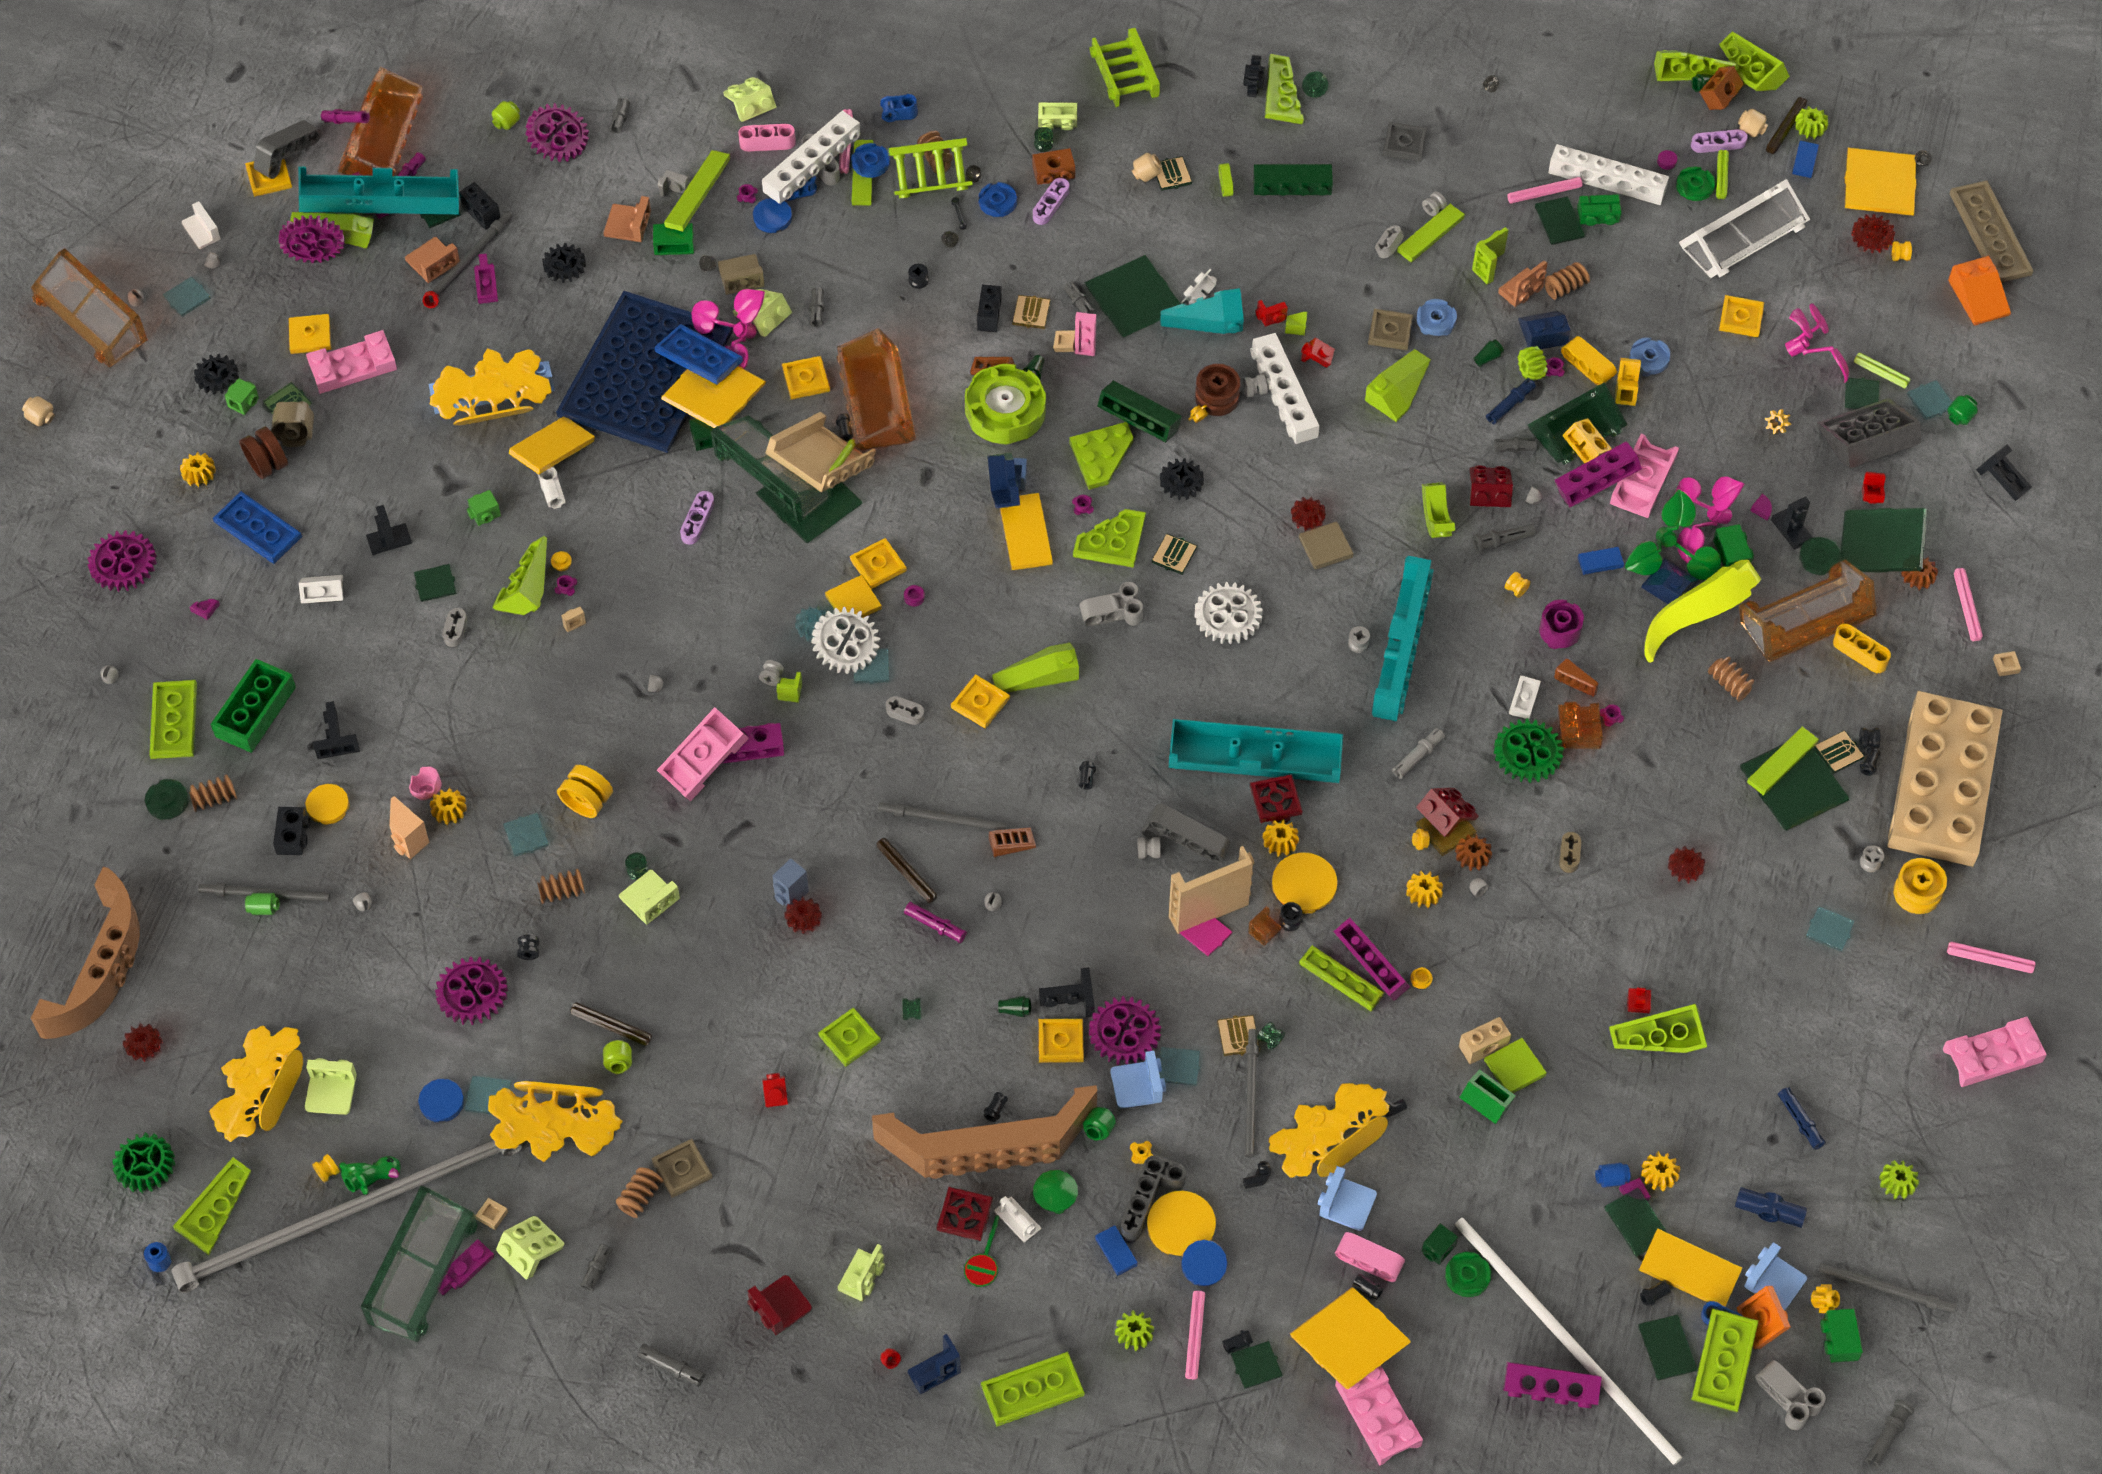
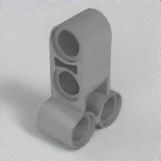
M1133 582L1123 583L1120 586V592L1083 600L1079 605L1086 626H1095L1123 619L1129 625L1136 626L1143 621V604L1138 600V587Z
M1772 1360L1755 1375L1758 1384L1787 1411L1785 1423L1791 1430H1801L1805 1426L1809 1415L1816 1416L1822 1411L1826 1400L1824 1392L1816 1387L1807 1390L1777 1361ZM1808 1399H1815L1818 1404H1811ZM1797 1413L1801 1415L1802 1419H1796L1792 1414Z

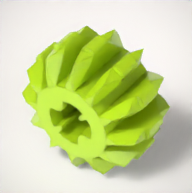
M1808 106L1807 109H1801L1795 119L1796 130L1799 131L1800 135H1806V139L1809 136L1813 139L1817 136L1822 137L1828 128V115H1824V110L1818 111L1817 107L1812 109Z
M1538 346L1521 350L1517 358L1519 361V371L1522 372L1523 378H1530V380L1534 381L1545 377L1547 362L1543 351Z
M1894 1160L1890 1165L1886 1164L1879 1179L1882 1180L1880 1187L1887 1188L1885 1191L1886 1195L1892 1193L1894 1199L1900 1195L1904 1200L1908 1194H1914L1919 1181L1917 1180L1918 1172L1912 1171L1913 1165L1905 1166L1904 1160L1899 1165Z
M1134 1310L1131 1311V1316L1124 1313L1122 1315L1123 1320H1117L1116 1322L1118 1328L1115 1329V1335L1119 1336L1118 1343H1125L1126 1350L1131 1345L1134 1346L1135 1351L1138 1350V1345L1146 1348L1147 1341L1153 1340L1151 1333L1154 1332V1326L1150 1325L1151 1318L1144 1319L1143 1311L1138 1316L1135 1315Z

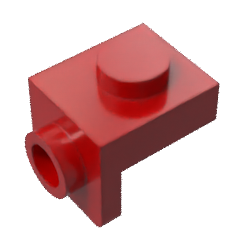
M1259 300L1255 313L1257 319L1261 320L1266 327L1286 320L1288 307L1285 302H1281L1266 308L1263 301Z
M1315 337L1309 343L1306 342L1303 345L1301 361L1306 362L1308 359H1312L1327 368L1331 365L1335 349Z
M1865 472L1862 485L1863 501L1871 504L1884 503V483L1886 479L1884 473Z
M780 1073L766 1074L767 1078L762 1079L765 1106L788 1105L785 1076H780Z

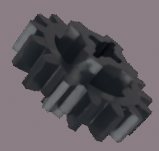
M1252 55L1251 65L1246 64L1243 85L1248 86L1247 97L1256 98L1258 88H1263L1265 67L1261 66L1262 56Z
M564 243L563 247L556 244V249L550 247V253H544L545 258L542 259L544 272L547 273L548 278L553 276L555 282L558 279H561L562 283L565 282V279L572 282V277L578 279L579 273H584L583 267H586L585 255L581 253V248L575 249L574 244L570 247H567V243Z
M217 354L216 358L209 355L208 360L202 358L203 363H197L198 369L194 370L195 382L198 384L199 389L204 388L205 393L211 390L213 395L217 391L223 394V389L228 390L230 385L236 382L235 379H239L238 367L233 359L229 360L227 355L221 358L220 354Z
M1186 458L1182 462L1175 459L1174 464L1169 461L1167 467H1162L1160 487H1164V493L1170 492V498L1176 495L1178 500L1182 496L1189 500V495L1195 497L1196 491L1201 492L1204 485V472L1200 471V465L1194 466L1193 460L1186 463Z

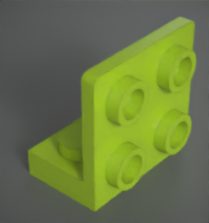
M1506 227L1500 231H1495L1489 238L1479 241L1476 245L1472 270L1487 285L1494 281L1497 258L1505 253L1509 231Z

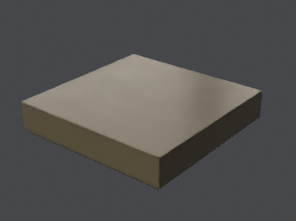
M1374 309L1368 345L1408 350L1413 314Z
M1337 521L1299 534V539L1315 570L1353 558V552Z
M693 1139L651 1158L659 1176L664 1180L663 1183L671 1198L712 1179V1174Z

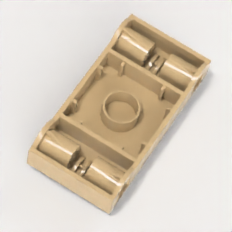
M1917 691L1907 728L1905 750L1888 834V848L1971 867L1974 866L1980 850L2003 710Z

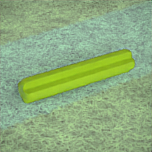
M1722 149L1718 151L1716 197L1718 199H1725L1727 197L1729 152Z
M1860 352L1854 359L1855 364L1902 388H1906L1910 383L1911 379L1906 375Z

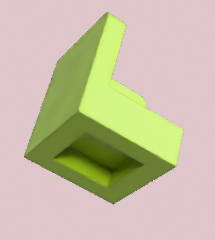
M801 672L796 673L795 679L781 678L780 684H777L778 700L799 703L802 689Z

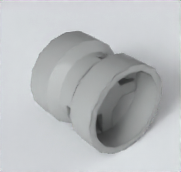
M1264 374L1257 375L1256 378H1243V387L1247 398L1253 397L1258 393L1260 395L1268 393Z
M1138 837V859H1145L1147 855L1152 858H1160V837H1152L1148 841L1144 837Z

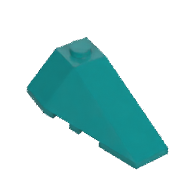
M1237 288L1218 291L1214 293V297L1205 300L1201 297L1196 299L1197 302L1186 305L1183 303L1162 310L1160 315V325L1163 327L1220 334L1243 331L1244 323L1241 290Z

